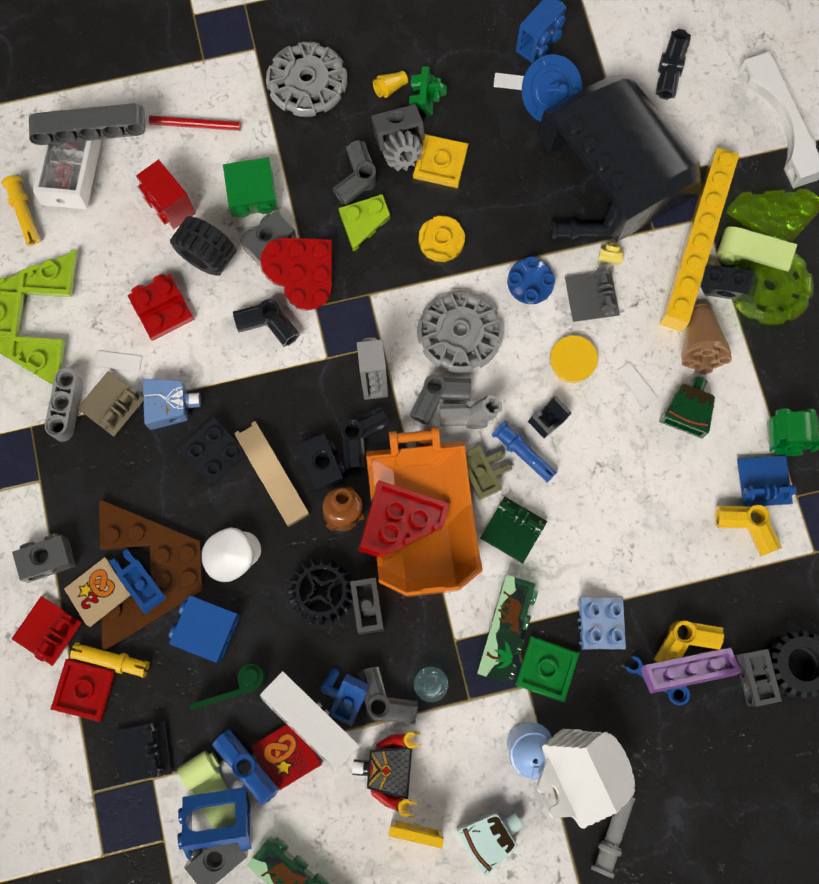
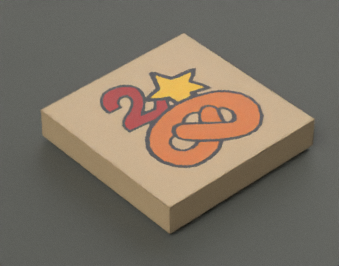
M105 557L64 588L85 624L89 627L130 596L128 590L117 577V572Z

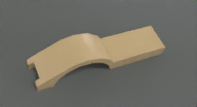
M256 421L251 423L252 426L241 433L237 431L234 434L289 527L310 514Z

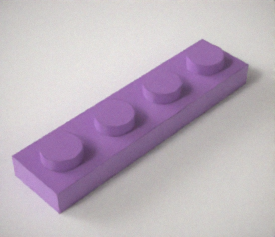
M727 648L644 665L641 668V672L651 694L735 676L741 672V669L732 649Z

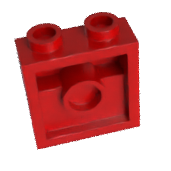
M159 274L153 278V283L147 286L137 285L132 288L131 294L127 295L151 341L195 320L170 274L167 276Z

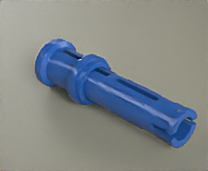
M504 420L492 433L491 436L493 438L497 437L507 446L506 450L512 453L514 451L546 483L557 473L523 441L525 439L523 438L524 436L522 434L518 435L508 425L507 420Z

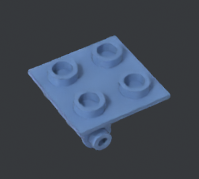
M580 597V603L577 606L579 607V617H581L578 619V622H581V626H578V629H581V642H579V645H582V650L626 649L623 598Z

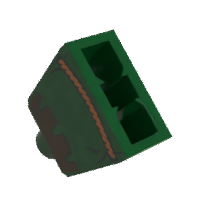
M696 376L693 378L691 386L682 384L676 391L659 422L703 439L710 431L715 396L705 392L708 381Z

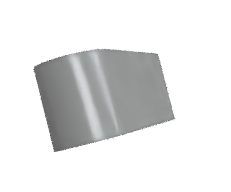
M69 368L60 369L55 375L45 421L46 432L61 442L67 441L73 436L78 414L77 407L80 405L83 390L82 379ZM73 378V382L65 386L66 380ZM69 400L68 406L60 409L61 404ZM64 424L63 430L55 433L56 427Z

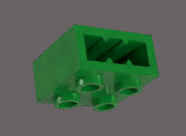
M269 157L223 164L228 206L232 217L244 218L250 214H269L274 210H278Z

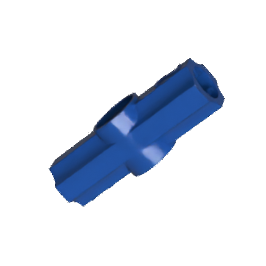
M230 729L222 733L212 744L230 766L233 774L243 782L261 806L269 802L280 791L259 765L258 760L252 757ZM245 760H249L252 766L251 770L243 775L240 771V766Z

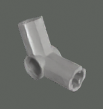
M488 395L481 400H472L465 404H440V426H466L469 429L488 427V421L495 418L502 411V402L496 396Z

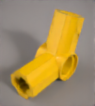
M764 506L716 507L715 524L717 528L747 529L760 557L782 548L769 521V511ZM751 512L759 516L758 524L752 521Z
M676 621L670 625L669 633L653 660L658 663L682 658L689 645L721 650L724 639L723 628L688 621ZM681 625L685 626L688 630L687 637L683 640L677 634V630Z

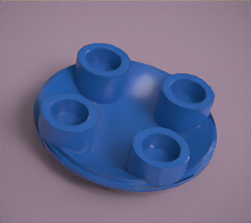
M528 257L517 262L509 271L507 278L510 293L516 300L524 304L543 302L550 296L555 284V277L551 269L535 257Z

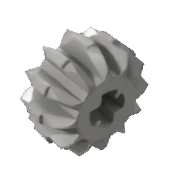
M398 130L396 136L390 134L391 140L384 142L385 149L382 150L387 164L390 167H394L397 171L401 168L407 171L410 165L416 167L415 161L421 160L420 153L423 152L419 138L415 134L412 135L408 130L404 134Z

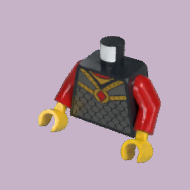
M420 731L407 734H391L376 742L374 749L370 750L369 760L354 759L352 775L367 777V789H370L372 797L385 807L398 811L402 816L414 817V814L408 812V806L410 804L417 805L416 801L404 799H408L412 748L422 746V744L414 742V736L420 735Z

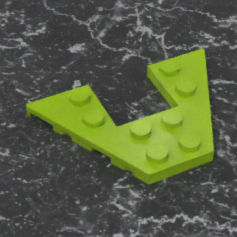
M70 250L71 253L54 260L51 258L45 260L41 265H32L22 269L18 274L6 279L4 277L0 278V354L53 385L56 373L62 369L65 341L63 339L19 337L25 295L72 297L78 255L76 250Z

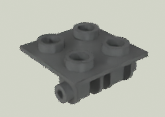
M606 267L598 268L597 273L565 277L573 322L620 316L612 272L607 271Z

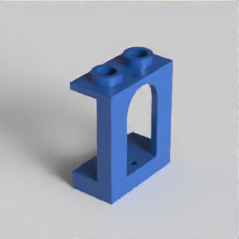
M246 787L182 797V808L178 809V819L180 825L182 824V832L178 833L177 840L179 849H183L187 859H191L192 850L225 844L238 843L241 851L252 849L251 802ZM235 803V826L203 831L192 830L193 811L199 808Z

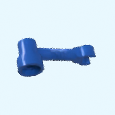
M632 656L631 658L637 661L638 668L636 670H631L629 667L625 666L626 670L630 673H637L638 675L643 677L641 668L644 665H642V662L639 658ZM686 686L664 691L668 694L669 700L675 705H684L690 698V692ZM677 689L682 692L680 699H675L673 695Z

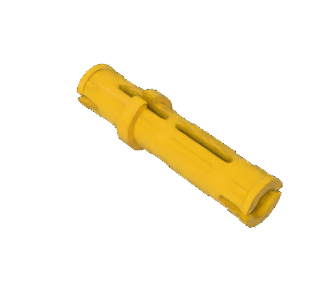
M80 643L73 645L72 648L76 649V651L71 650L70 654L71 659L115 669V672L120 674L126 672L145 678L147 672L144 669H149L148 661L130 658L125 653L119 655L81 645Z

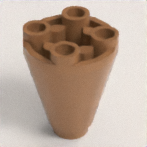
M697 304L694 306L689 324L687 325L681 353L682 365L698 370L700 374L712 373L713 369L732 361L729 344L714 311L708 304Z

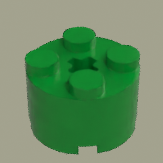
M779 409L776 411L775 416L767 420L769 451L775 450V455L799 456L803 455L802 450L810 449V453L819 450V419L816 415V410L805 409L801 412H791L790 409Z

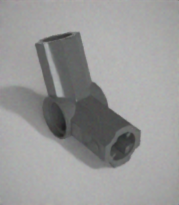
M354 141L346 147L354 172L333 188L337 199L344 205L350 203L364 191H369L376 186V168L372 164L365 141ZM364 174L371 175L369 178L361 177Z
M437 374L428 376L424 381V386L409 417L421 424L428 425L441 399L470 401L471 379L446 378ZM431 384H437L441 389L438 392H431L428 387Z
M372 667L357 672L358 679L370 685L364 698L366 713L370 719L415 724L418 701L387 697L379 667ZM375 701L382 702L385 707L384 713L380 715L374 714L371 710V704Z

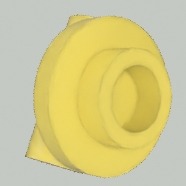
M607 242L606 245L601 246L598 261L622 264L624 250L620 248L618 243Z

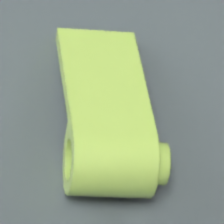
M727 227L724 230L717 251V257L721 263L726 265L738 263L743 258L789 271L797 244L739 227Z
M205 750L177 768L182 782L188 790L193 791L194 795L229 790L217 768L220 766V763L213 752L209 754ZM235 803L202 808L213 829L236 825Z

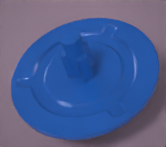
M556 54L545 55L535 60L527 69L522 81L523 103L529 114L539 122H541L545 110L582 90V80L576 66L569 59Z

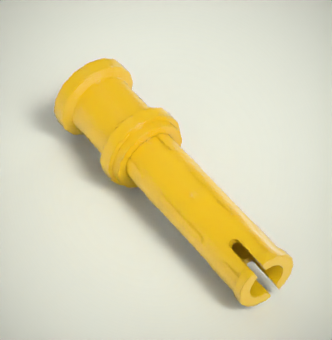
M11 175L4 178L1 184L7 191L8 204L15 210L26 245L33 246V240H35L36 244L40 243L41 240L27 205L29 197L28 194L24 193L22 177Z

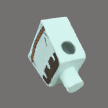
M494 811L463 824L456 829L486 877L516 849L517 845L511 835L524 826L516 813L501 821L498 814Z

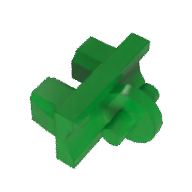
M429 66L422 67L421 74L411 76V86L414 91L420 90V94L411 95L409 98V105L416 104L417 109L423 110L426 116L433 115L434 101L439 102L440 97L447 94V86L441 83L440 78H435V76L429 73Z

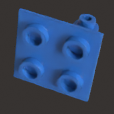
M786 456L737 459L743 507L793 504L792 495H796V486L790 484Z

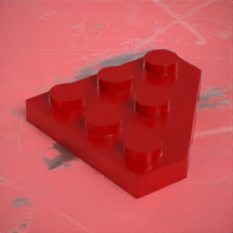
M378 480L358 551L384 558L442 529L445 524L449 503Z

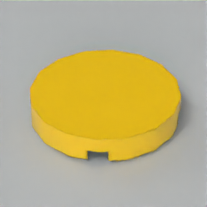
M449 216L433 217V219L427 220L419 231L421 251L427 258L434 261L446 262L453 260L461 253L464 247V230L457 220Z
M571 335L563 337L555 343L550 353L549 363L554 374L559 379L567 383H579L592 376L597 367L598 355L595 347L589 340L581 336Z

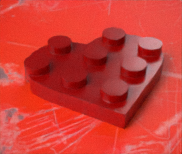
M279 238L268 242L261 252L259 261L262 274L272 284L283 287L285 297L288 298L295 308L311 311L324 305L331 292V240Z

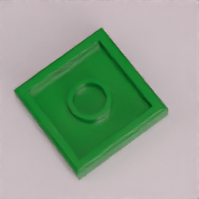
M530 636L515 686L565 702L579 652Z

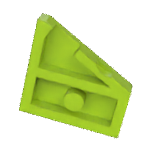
M383 194L338 208L353 251H356L367 237L370 238L378 227L383 226L390 219V213Z

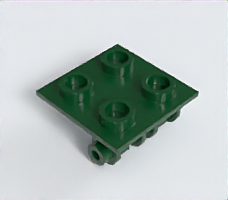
M504 496L480 539L523 564L548 521Z

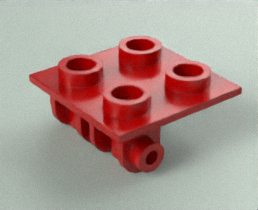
M40 596L11 639L33 653L36 659L54 666L82 622L43 596Z

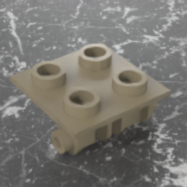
M108 371L77 409L115 437L144 402V398L136 390L127 386Z

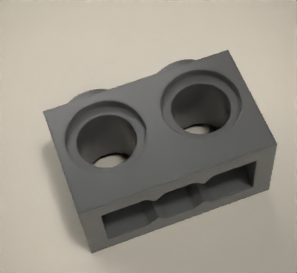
M768 649L734 655L741 669L739 676L747 706L757 707L782 702Z

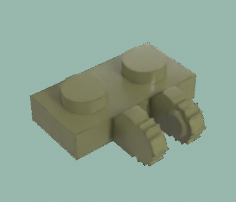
M480 445L466 452L469 481L479 501L501 491L502 487L497 477L513 469L510 464H506L493 471L490 464L503 459L506 455L504 451H499L486 457Z

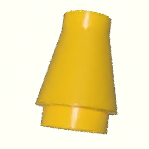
M404 71L379 75L377 79L373 80L375 93L380 98H387L403 85L408 84V78Z

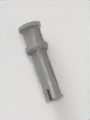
M630 798L629 802L624 807H621L618 813L612 815L604 842L601 841L598 845L600 851L595 865L591 866V870L614 879L615 874L613 870L618 856L622 854V849L619 847L636 800L635 798Z

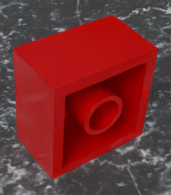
M159 159L136 175L140 183L137 188L142 193L143 199L150 208L153 207L155 209L156 215L164 225L168 223L174 230L181 225L186 216H194L196 214L185 190Z

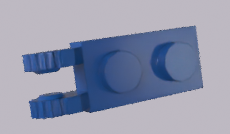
M125 549L123 556L131 563L130 565L122 569L120 563L114 558L109 562L117 572V577L138 606L147 614L163 602L166 597L140 562L134 559L128 549Z

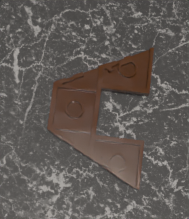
M99 500L100 550L150 547L151 578L166 597L163 602L147 614L141 610L133 597H128L102 617V650L108 651L109 648L125 638L134 635L135 632L157 621L166 613L180 607L185 599L188 600L189 595L196 597L204 592L201 558L202 542Z

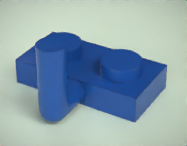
M333 668L322 684L321 692L335 699L329 715L352 726L370 685L346 674L340 689H337L333 686L340 672Z

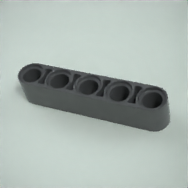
M139 104L40 112L29 116V140L36 145L142 135L146 131L145 109Z

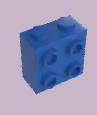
M542 0L520 24L516 52L531 63L539 57L545 56L549 46L553 42L556 43L563 34L561 29L566 20L564 16L567 6L561 0Z
M189 595L188 600L185 599L179 609L181 617L178 624L174 623L169 632V638H171L169 644L221 664L240 615Z

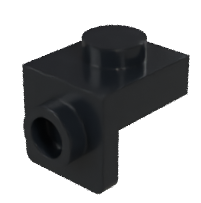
M554 396L546 406L531 416L528 422L545 439L558 429L572 412L557 396Z

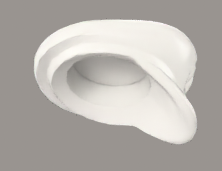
M226 528L213 534L206 541L202 549V564L207 574L214 580L230 582L246 573L251 565L259 559L261 545L258 539L249 532H242L237 528Z

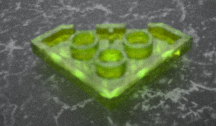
M798 189L797 192L784 193V190L765 191L764 194L752 195L751 192H742L730 204L726 213L756 233L792 243L819 213V196L808 189Z

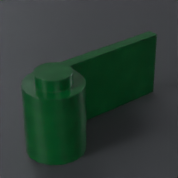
M254 664L243 666L237 676L240 689L189 704L190 710L203 708L263 688L267 681L265 669Z

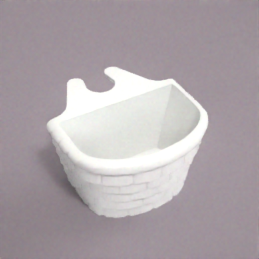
M562 729L542 746L545 763L537 783V790L539 793H545L549 786L554 787L558 796L557 803L549 808L551 818L572 817L576 820L579 827L586 828L588 825H593L595 822L618 813L621 807H624L634 795L635 779L631 764L621 744L613 735L607 732Z

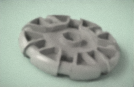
M299 42L296 46L290 47L289 45L275 55L272 66H269L267 70L266 85L267 89L271 91L270 97L279 108L285 112L289 110L295 116L312 117L316 116L318 112L324 111L325 113L339 103L341 100L340 95L342 92H345L347 87V70L343 68V61L340 56L331 48H324L320 46V43ZM302 55L303 58L295 60L294 56ZM332 68V69H334V70L328 72L327 69ZM305 74L313 76L309 81H303L301 77ZM285 83V87L279 88V85ZM329 85L334 87L333 91L327 89ZM293 97L298 99L297 103L291 101ZM318 99L320 100V102L312 104V102H315Z
M462 290L450 291L448 295L443 297L439 295L434 298L422 311L424 315L418 321L417 338L419 344H422L424 348V355L435 366L439 368L441 366L449 369V372L468 373L472 372L473 368L478 366L482 368L487 365L497 354L498 344H501L503 339L502 321L498 319L495 307L481 295L477 297L469 291ZM467 303L474 305V310L467 308ZM452 304L455 309L447 311L445 306ZM432 318L439 319L437 325L431 323ZM488 318L489 323L483 325L481 319ZM461 325L467 329V333L463 336H458L454 333L453 329ZM483 336L490 340L488 345L482 343ZM437 337L438 343L432 345L431 339ZM447 351L455 354L453 360L445 357ZM474 351L476 357L469 360L467 355Z

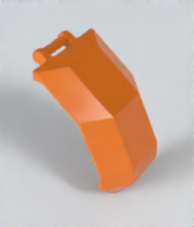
M431 427V430L406 433L389 432L391 449L366 451L371 502L376 484L380 480L449 503L442 529L384 558L377 557L379 583L406 597L458 592L483 571L472 509L465 442L440 443L439 427ZM432 440V445L398 449V443Z

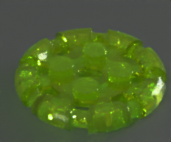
M796 252L794 253L789 271L764 264L757 265L756 262L743 258L740 261H734L733 268L755 271L758 278L753 303L735 300L734 305L744 316L749 319L759 320L761 324L780 325L784 324L786 320L793 321L803 314L809 306V298L813 296L814 282L812 274H809L806 269L808 265ZM797 272L799 279L794 280L792 273ZM764 281H772L775 284V290L767 289ZM795 293L800 296L798 299L793 298L792 295ZM757 304L765 306L764 311L758 310ZM783 306L784 311L781 312L778 308Z

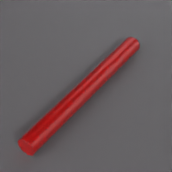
M149 116L150 125L241 130V122Z

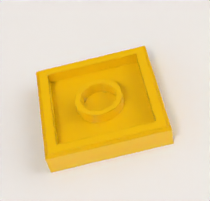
M424 134L425 140H422L421 144L423 152L420 153L421 160H417L413 178L458 188L468 150V143Z
M396 820L391 821L390 837L442 849L444 841L442 831Z

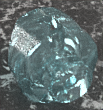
M426 667L416 675L414 690L422 700L436 702L446 695L448 679L442 670L436 667Z

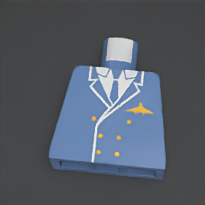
M143 379L144 423L150 430L187 421L188 408L201 407L200 393L187 394V388L181 381Z

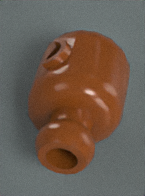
M348 486L338 487L329 491L325 496L322 507L328 529L340 532L349 531L355 528L361 520H364L362 515V499L354 491V488Z

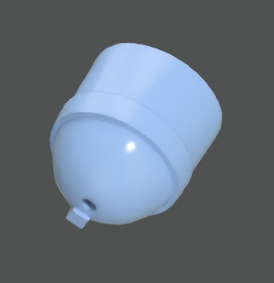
M526 722L519 724L512 729L507 739L512 766L519 774L531 778V780L540 778L545 763L542 746L552 737L549 731L538 723Z

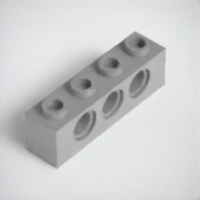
M365 338L362 342H357L364 400L388 397L383 340Z

